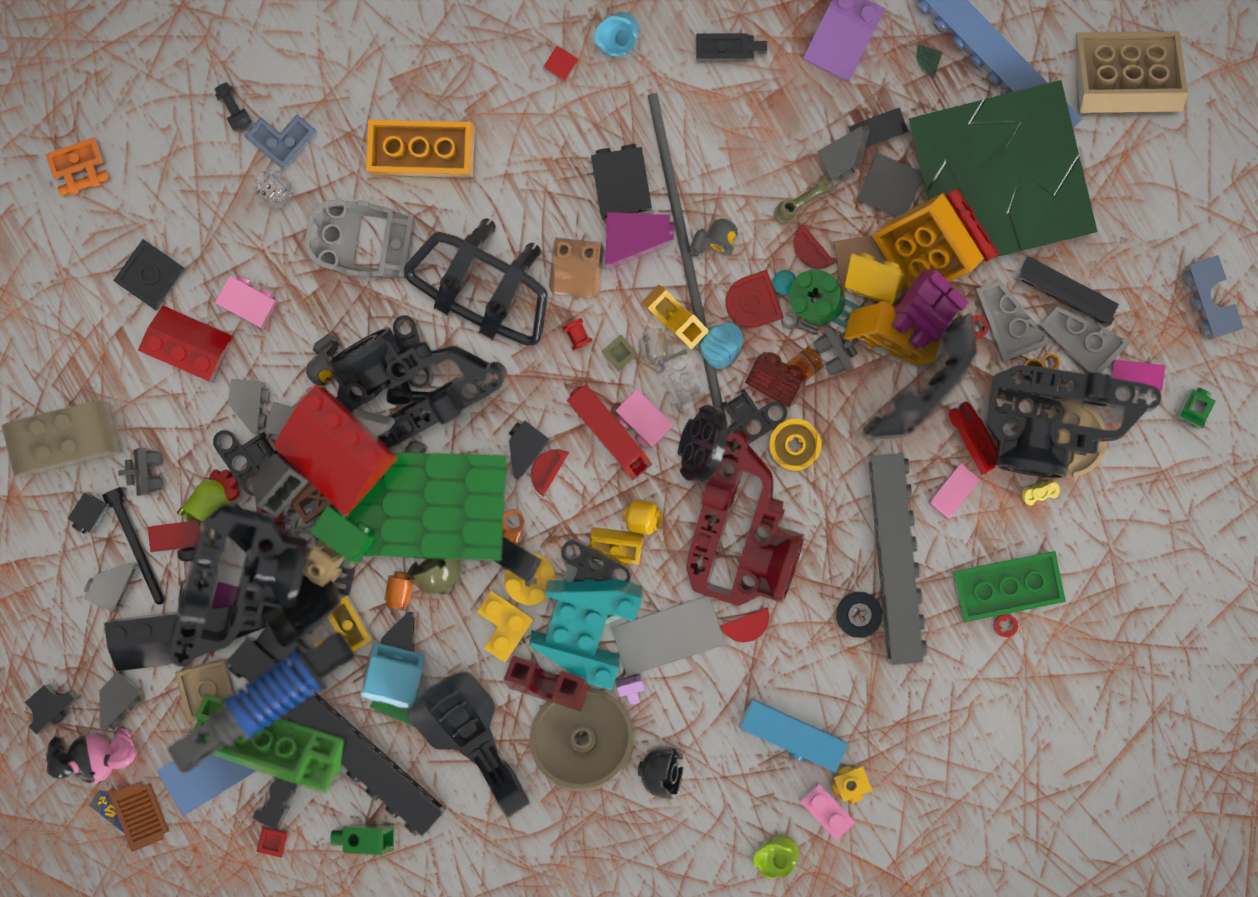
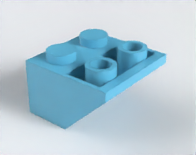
M374 642L365 669L361 696L373 701L393 704L400 708H409L416 698L423 669L424 655Z

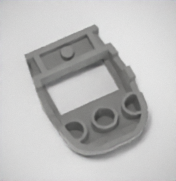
M325 201L316 206L309 216L305 248L311 260L319 266L347 275L405 277L404 267L408 259L414 215L408 214L406 216L394 212V209L371 204L368 201ZM362 215L387 218L379 269L354 265Z

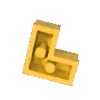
M493 590L489 592L477 610L478 614L498 626L484 649L504 663L507 662L535 618Z
M345 596L341 598L338 608L328 616V619L335 631L343 634L355 652L373 642L374 638L350 597ZM323 640L314 644V647L322 643Z

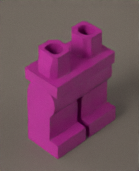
M923 269L903 297L900 305H897L893 310L897 316L892 323V327L901 334H906L912 328L915 332L908 340L909 343L916 349H923L930 341L937 342L940 339L941 334L947 329L949 322L959 310H964L969 302L954 287H951V284L937 270Z

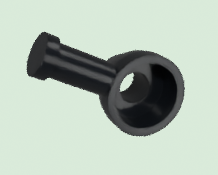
M406 381L391 390L388 388L386 401L393 405H406L431 392L411 391L409 383Z

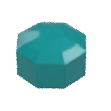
M785 269L775 273L772 281L775 292L784 296L788 295L790 287L796 279L795 274Z

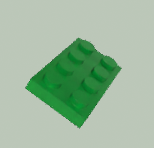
M1056 551L953 571L963 622L1066 602Z

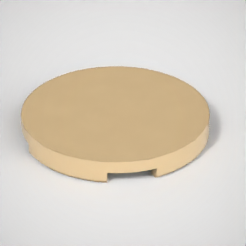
M1059 401L1064 408V416L1060 423L1107 430L1101 416L1087 404L1081 405L1082 403ZM1051 406L1050 410H1042L1048 413V418L1059 415L1054 406ZM1059 431L1055 434V439L1060 444H1066L1070 441L1068 433L1064 431ZM1107 441L1099 442L1097 454L1086 453V456L1070 454L1067 478L1082 476L1092 471L1103 459Z

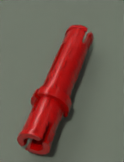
M956 188L945 195L984 257V261L987 262L1000 254L973 212L975 210L973 207H969L959 189Z

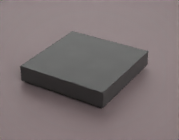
M877 153L857 201L896 217L910 209L923 179L922 172Z

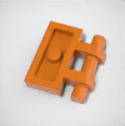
M94 137L45 154L53 178L55 180L62 177L65 178L66 184L57 187L60 196L69 193L71 195L77 194L80 189L89 186L94 188L100 186L101 182L110 179L107 170L96 172L95 166L104 163ZM86 169L87 177L78 180L74 179L73 173Z

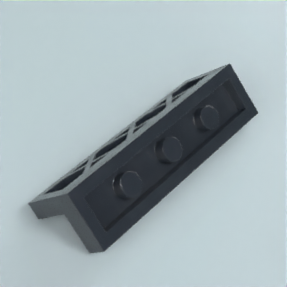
M1029 256L1026 257L1015 278L1020 283L1104 327L1112 324L1114 320L1113 315L1119 306L1117 302Z

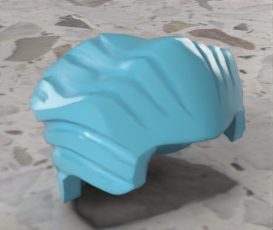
M618 12L600 23L595 30L594 39L596 44L606 54L615 57L630 51L634 47L640 26L631 14Z
M731 322L709 327V332L700 341V353L713 368L724 369L731 365L740 355L743 334Z

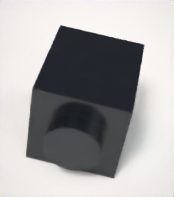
M84 492L68 519L73 522L72 527L83 534L86 531L94 533L110 506L92 494Z

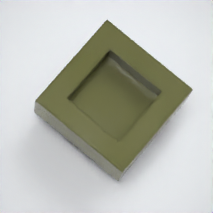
M622 335L618 336L602 350V353L618 371L638 355Z

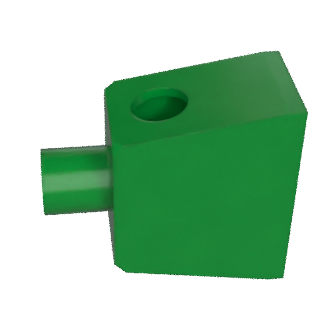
M350 824L344 826L343 830H332L330 842L332 846H343V853L383 855L394 850V824Z

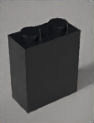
M636 144L621 146L619 151L611 152V148L596 150V154L591 155L601 219L607 218V212L642 213L652 211L642 147L636 148Z

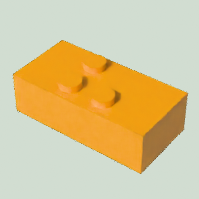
M368 119L366 171L371 175L473 178L475 126L471 122Z

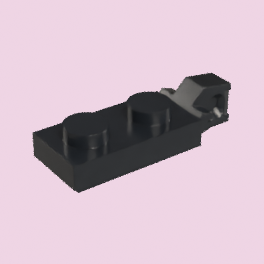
M748 33L696 34V61H748L754 59V54H767V41H754V35H748Z

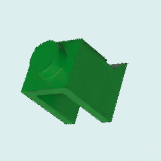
M1199 387L1197 390H1188L1175 418L1178 420L1184 419L1194 424L1193 427L1196 429L1204 428L1205 422L1216 402L1210 398L1212 393ZM1196 399L1205 403L1200 414L1191 409Z

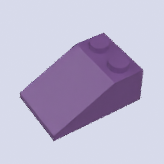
M832 0L803 60L849 82L886 8L870 0Z

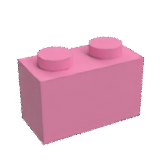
M238 275L237 279L229 276L215 303L264 330L278 304L273 299L275 294L262 287L259 291L250 287L252 282Z
M638 389L615 411L619 415L616 418L617 421L626 430L631 427L637 433L634 438L643 447L649 445L653 448L674 426Z
M818 782L799 798V801L835 840L855 823Z

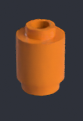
M394 571V575H388L384 598L386 607L406 610L407 604H410L413 581L409 578L408 573Z

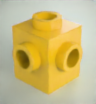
M849 764L838 768L837 774L832 776L834 782L830 783L835 798L840 797L843 802L848 801L849 804L863 800V795L872 791L862 765L852 768ZM848 781L854 782L851 788H846Z

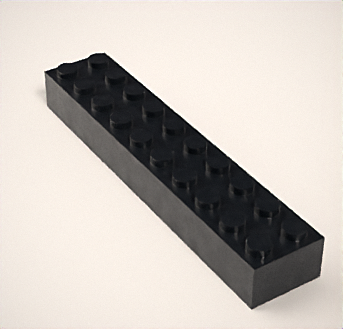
M255 637L247 638L226 661L230 665L228 670L239 679L241 677L245 678L255 687V677L259 676L265 681L262 677L264 671H269L273 675L270 670L271 666L277 665L281 670L279 666L280 660L260 645ZM314 691L312 697L306 696L305 702L298 703L296 708H289V712L286 714L289 717L287 721L343 739L341 765L348 770L345 774L353 782L358 783L360 781L367 787L365 792L375 801L378 799L382 800L387 805L384 809L394 818L401 817L406 822L404 827L414 836L417 834L423 836L446 810V807L316 691Z

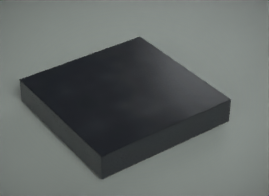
M142 239L113 281L157 311L186 268Z

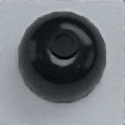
M669 746L658 747L651 750L645 756L644 761L639 763L638 776L641 777L646 791L656 797L670 800L673 799L672 794L677 795L683 776V767L678 768V759H683L681 749Z

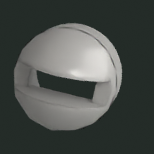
M410 441L405 447L406 453H425L427 450V445L419 441Z

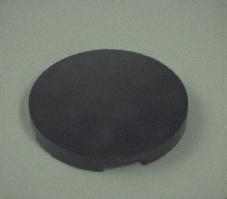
M711 405L700 407L699 413L694 419H689L684 427L679 442L678 455L681 456L682 463L680 473L686 480L696 483L707 480L721 461L726 446L728 426L726 416L720 408Z

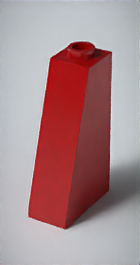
M587 384L583 387H577L571 392L570 398L566 401L632 480H635L653 465L640 446Z

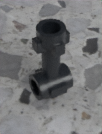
M228 82L217 86L214 89L216 92L215 96L218 101H224L231 116L227 117V120L232 130L241 131L248 127L252 120L245 108L242 110L238 108L232 96L235 93L233 87Z

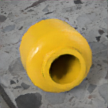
M635 499L629 506H625L622 520L626 522L627 529L630 532L651 535L655 530H659L661 526L662 511L659 510L658 505L654 502Z

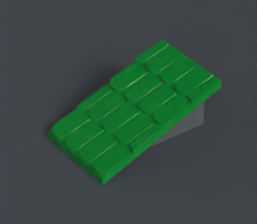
M393 452L398 458L350 511L351 516L349 518L355 523L361 521L371 529L370 534L376 538L364 556L501 561L507 455Z

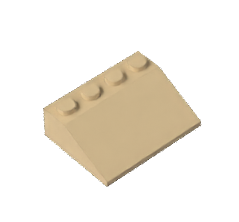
M1179 31L1081 32L1076 34L1077 90L1080 113L1183 112L1188 89Z

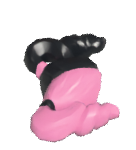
M119 727L116 730L114 740L111 743L99 734L81 736L74 740L68 752L65 751L61 738L55 736L48 743L46 753L47 773L56 779H64L74 773L83 782L98 784L109 777L113 768H125L131 764L136 757V750L133 747L131 736L126 727Z

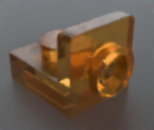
M808 346L779 370L795 390L822 369L824 365L819 353Z

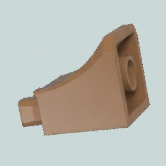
M555 237L549 278L551 292L555 295L595 298L600 292L604 257L602 243Z

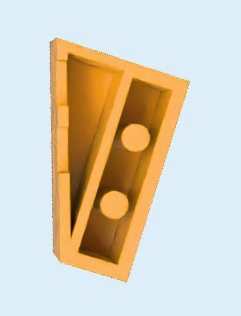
M881 301L874 305L851 310L844 339L852 341L853 338L866 341V347L875 349L876 345L890 350V356L917 366L935 362L940 339L937 342L930 341L923 349L914 348L908 341L915 332L912 328L906 334H901L892 327V323L897 316L893 311L895 309L893 304Z

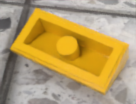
M593 527L591 530L590 546L623 563L639 565L643 534ZM597 556L591 558L596 560H602L600 557Z

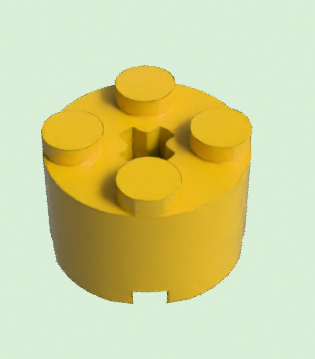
M786 420L775 427L770 434L768 440L769 455L772 461L781 469L793 472L804 470L811 466L820 455V435L805 420ZM793 438H796L797 443L801 444V448L796 449V452H792V448L788 447V443L792 442Z
M532 553L542 560L534 575V578L538 579L536 584L532 583L530 586H527V581L509 570H505V588L511 598L518 603L536 605L549 598L545 596L547 580H557L556 571L552 563L539 554Z

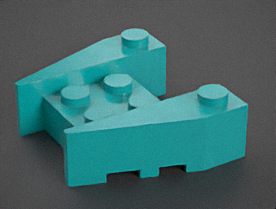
M594 579L584 580V582L547 580L545 596L556 599L546 633L531 630L529 646L573 675L585 678L588 684L612 690L619 670L620 655L598 649L597 647L608 614L635 621L642 601V586L619 579H608V581H594Z

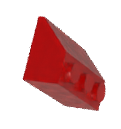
M162 305L149 324L138 351L214 383L234 336Z

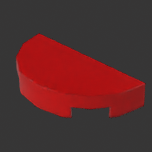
M802 223L796 231L793 240L794 252L798 260L805 266L813 269H824L835 264L836 262Z
M561 449L548 450L540 454L534 461L531 469V482L535 490L543 497L569 452Z
M768 607L720 625L724 634L734 641L743 643L754 641L762 636L768 627L770 619Z

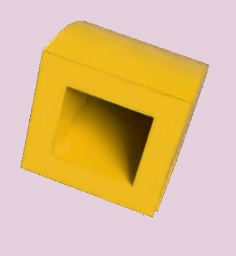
M659 284L641 302L659 322L691 350L709 332L691 312L682 307Z

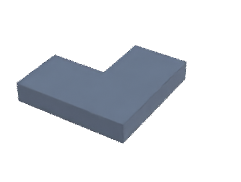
M296 114L281 133L260 117L244 137L281 169L285 170L317 131Z

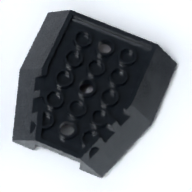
M970 312L964 317L961 314L957 316L945 330L948 334L943 339L946 345L942 350L949 354L950 357L944 363L947 366L937 372L928 382L931 387L921 391L918 395L911 389L906 393L901 391L892 401L895 407L888 415L876 416L865 426L863 430L866 434L863 439L877 440L905 437L911 434L915 427H918L938 408L970 369L977 354L973 315Z

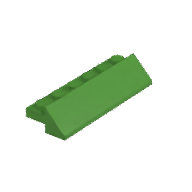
M205 694L194 716L197 719V723L193 731L210 720L209 716L212 713L217 714V712L223 709L220 698ZM284 719L272 720L270 726H264V730L255 732L254 737L250 741H247L242 736L238 737L233 745L228 746L226 744L212 754L215 757L326 794L335 773L340 775L344 741L341 738ZM206 736V737H205V740H206V742L204 743L205 745L208 743L207 738H208L209 736Z

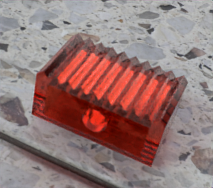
M763 352L756 358L745 383L790 408L796 403L808 376L803 374L804 371L800 367L786 365L784 362H781V357L777 354Z

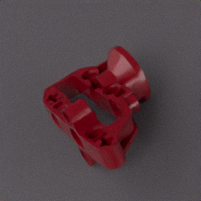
M733 430L727 435L721 461L706 484L701 499V512L688 553L686 570L694 592L737 606L758 596L783 603L798 564L805 534L780 527L785 509H782L784 501L773 498L774 478L772 471L750 447L748 435L742 430ZM737 438L739 447L735 450L734 454H730L734 443L731 441ZM730 462L734 466V473L725 472L722 467L723 463ZM742 471L761 479L762 490L741 555L732 590L711 584L710 579L718 555L717 547L725 531L732 505L735 502V495L741 482L740 477ZM716 512L718 519L711 526L712 516L710 514ZM758 528H767L770 537H761L758 534ZM701 556H704L702 560L703 568L700 570L696 562ZM743 576H751L755 580V585H746L743 581Z

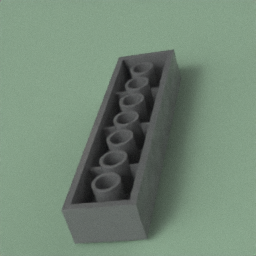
M903 453L868 457L887 663L898 665L924 662L923 656H927L926 640H921V630H925L924 615L919 614L918 604H922L921 588H916V578H920L918 562H914L913 552H917L916 536H911V526L915 525L913 510H909L908 500H912L911 484H906V474L910 473L909 460L904 458Z

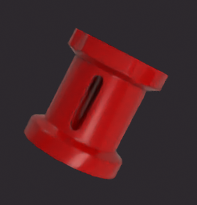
M582 318L562 327L563 332L567 333L573 345L571 347L572 351L593 342L582 325L584 322Z

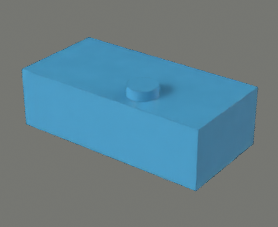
M750 698L738 724L741 730L789 751V756L799 761H803L805 758L835 773L849 745L845 740L753 698Z

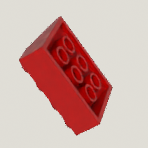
M314 385L297 404L273 444V447L344 516L350 513L398 458L325 387Z

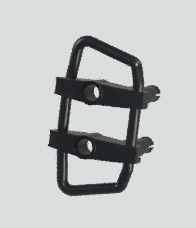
M484 218L479 226L471 234H468L465 239L444 232H435L405 264V278L410 284L435 300L433 309L441 311L446 316L450 311L480 326L479 334L481 333L491 338V340L498 334L526 346H534L541 341L548 293L538 281L528 275L534 261L541 254V249L538 245L532 250L535 243H528L517 259L508 264L482 250L487 239L496 228L493 221L486 225L489 219ZM441 242L457 247L458 251L440 280V287L437 290L418 277L414 270L436 245ZM476 258L505 273L493 296L486 304L484 317L456 302L470 279ZM522 283L537 294L533 334L531 336L502 325L516 303V297Z

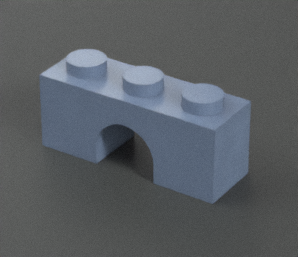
M1219 255L1185 266L1183 278L1187 287L1191 286L1194 295L1191 297V301L1195 311H1199L1201 315L1200 328L1203 335H1207L1208 339L1211 340L1243 329L1236 304L1221 307L1216 305L1211 298L1212 287L1216 283L1227 279Z

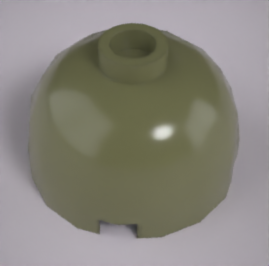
M424 558L426 559L419 565L415 561L408 570V575L413 583L423 592L429 594L441 592V594H446L455 587L454 583L458 580L461 573V562L456 559Z

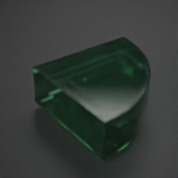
M918 44L916 49L917 62L927 75L934 78L942 52Z

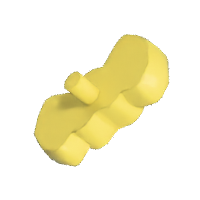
M1052 478L1041 483L1032 484L1031 486H1025L1022 490V499L1029 506H1032L1037 500L1043 501L1048 497L1055 499L1060 493V486Z

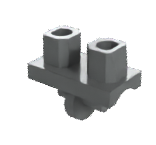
M830 327L813 344L819 355L829 349L833 350L836 358L825 363L827 370L832 376L843 371L847 373L853 369L844 350L847 349L850 357H854L858 353L853 345L858 343L859 340L858 338H854L852 341L844 339V332L839 335L843 342V345H841Z
M146 448L134 449L135 469H133V459L125 460V470H119L118 476H126V485L130 486L134 485L135 475L137 496L148 495L149 492L162 489L161 477L148 476L147 466L160 465L159 452L146 451Z

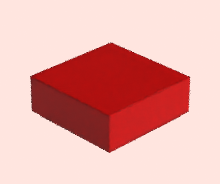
M556 46L543 68L565 82L579 59Z
M262 826L256 852L282 858L289 832Z

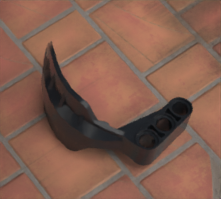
M237 503L233 505V507L242 508ZM237 522L231 523L228 537L245 553H247L254 526ZM262 539L259 544L267 546L272 541L270 539ZM303 574L296 600L290 611L264 605L262 614L278 644L281 647H287L301 639L304 635L309 634L330 616L341 603V595L332 581L321 587L311 582Z
M456 673L431 686L420 695L408 708L407 718L433 748L439 750H458L475 763L483 774L499 807L510 818L530 804V801L516 774L497 751L489 728L495 712L494 701L471 673Z

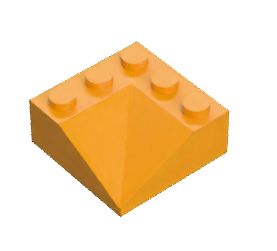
M943 193L885 222L872 234L886 259L899 265V269L902 270L907 278L904 286L907 292L923 269L937 270L950 282L971 272L984 259Z

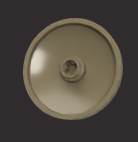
M589 688L581 711L547 701L533 721L530 732V747L535 763L551 782L572 791H590L609 784L626 768L633 753L634 730L628 713L618 700L604 691Z

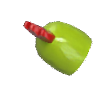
M217 469L213 470L208 479L203 480L194 487L195 490L185 504L179 508L177 514L179 516L186 514L187 521L199 519L203 522L220 505L231 506L232 501L236 500L240 495V492L236 490L239 485L237 479L232 477V473L229 470H223L222 472Z

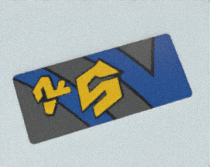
M101 790L89 806L124 833L111 798Z

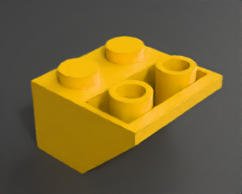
M860 252L859 256L852 254L845 282L846 290L877 302H889L896 308L907 280L902 270L899 269V265L889 261H885L884 264L878 263L874 260L875 257Z

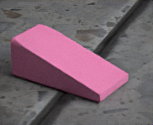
M960 463L928 503L946 519H949L979 483L980 479Z

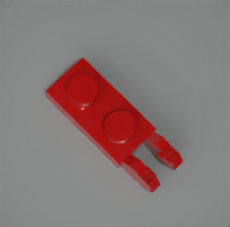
M966 401L961 403L959 408H953L949 411V419L952 425L958 428L957 430L979 472L983 475L996 468L994 464L997 447L981 417H978L973 406Z

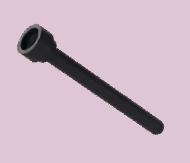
M118 487L102 494L105 503L109 504L110 508H113L154 602L158 605L163 604L164 596L124 508L123 503L125 501L123 497L125 495L122 488Z

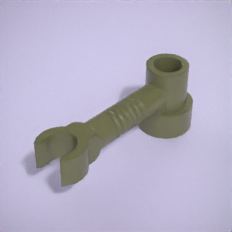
M825 175L816 186L794 200L780 202L774 209L775 219L780 223L790 222L800 207L824 192H832L838 184L827 187L825 180L830 175Z

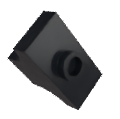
M50 684L43 685L25 702L33 713V721L29 728L35 734H39L50 724L54 723L57 725L67 716L65 711L79 697L73 690L61 694L55 691Z

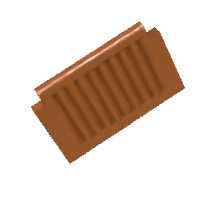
M140 781L109 794L131 852L164 839L162 834L169 832L150 783L143 786Z

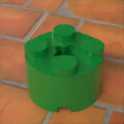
M813 269L797 275L790 287L789 301L795 313L806 323L814 326H824L838 318L843 312L845 294L841 285L831 274L823 270ZM820 293L822 298H818L815 302L813 297Z

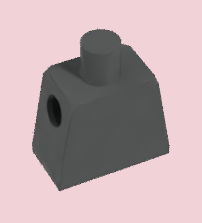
M276 454L261 462L260 470L251 480L256 505L275 518L308 483V480L294 466Z

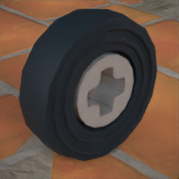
M853 592L846 595L840 601L836 612L839 627L846 634L855 638H864L872 635L879 629L883 616L880 603L874 596L866 592ZM856 608L859 610L865 609L866 614L864 615L865 620L863 622L859 619H853L852 616L855 615L854 610Z

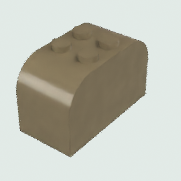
M105 401L79 404L2 425L14 477H28L122 453L111 405Z

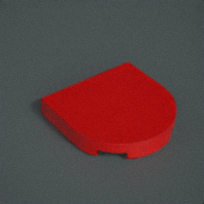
M767 269L741 278L729 288L725 299L726 311L731 320L737 325L744 328H758L784 318Z

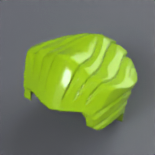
M777 834L769 837L760 845L753 856V864L766 879L786 877L792 872L798 862L800 851L794 840L785 835Z

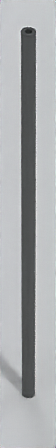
M652 93L647 96L693 314L707 328L692 255L688 253L690 245L658 94ZM703 357L712 404L714 407L720 408L725 414L716 368L711 367Z

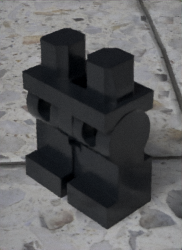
M273 776L272 778L275 780L269 788L270 798L265 807L261 806L256 809L252 819L276 830L281 827L290 809L286 805L288 800L296 794V790L301 785Z

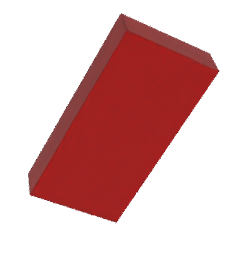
M200 520L147 527L150 552L194 547L201 527Z

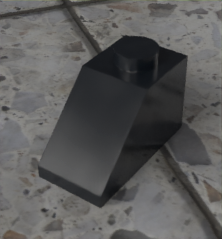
M525 420L522 424L517 422L509 432V435L512 436L509 440L513 476L518 481L550 441L548 437Z
M407 612L381 638V644L414 652L415 612Z

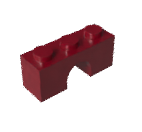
M512 656L504 677V681L509 689L577 711H581L589 690V685L585 678L563 671L560 672V675L543 670L535 662Z

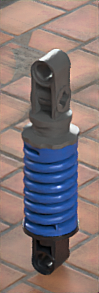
M341 632L331 634L307 653L300 646L295 648V651L290 653L287 659L279 661L281 670L277 665H273L270 668L273 675L269 671L262 673L265 681L257 676L254 678L256 687L251 682L245 685L248 693L243 688H239L235 695H229L221 699L223 707L221 711L217 712V714L212 713L209 716L210 720L169 746L167 751L179 771L186 773L194 769L203 760L226 744L228 746L233 745L238 737L242 736L247 741H250L254 737L255 732L264 730V726H270L272 720L280 719L281 714L286 715L289 712V708L294 709L298 703L305 702L306 696L312 697L314 690L326 689L327 685L324 677L338 667L348 663L355 656L354 651ZM206 736H209V737L207 738L208 743L205 745V744H204V743L206 742L205 737H206Z

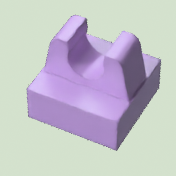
M640 673L615 680L619 697L627 695L630 705L640 703L637 692L644 691Z

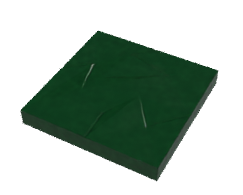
M1062 80L909 118L928 200L941 193L947 195L958 188L969 207H973L975 210L973 212L993 245L1000 254L996 257L1098 232Z

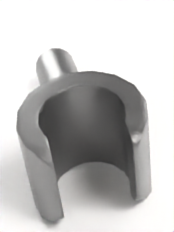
M791 312L786 313L787 316L794 318V323L792 325L783 323L785 328L790 330L798 328L814 335L817 334L818 329L799 321L795 314Z

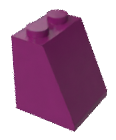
M607 212L605 269L611 270L668 247L669 240H674L675 222L670 221V215Z

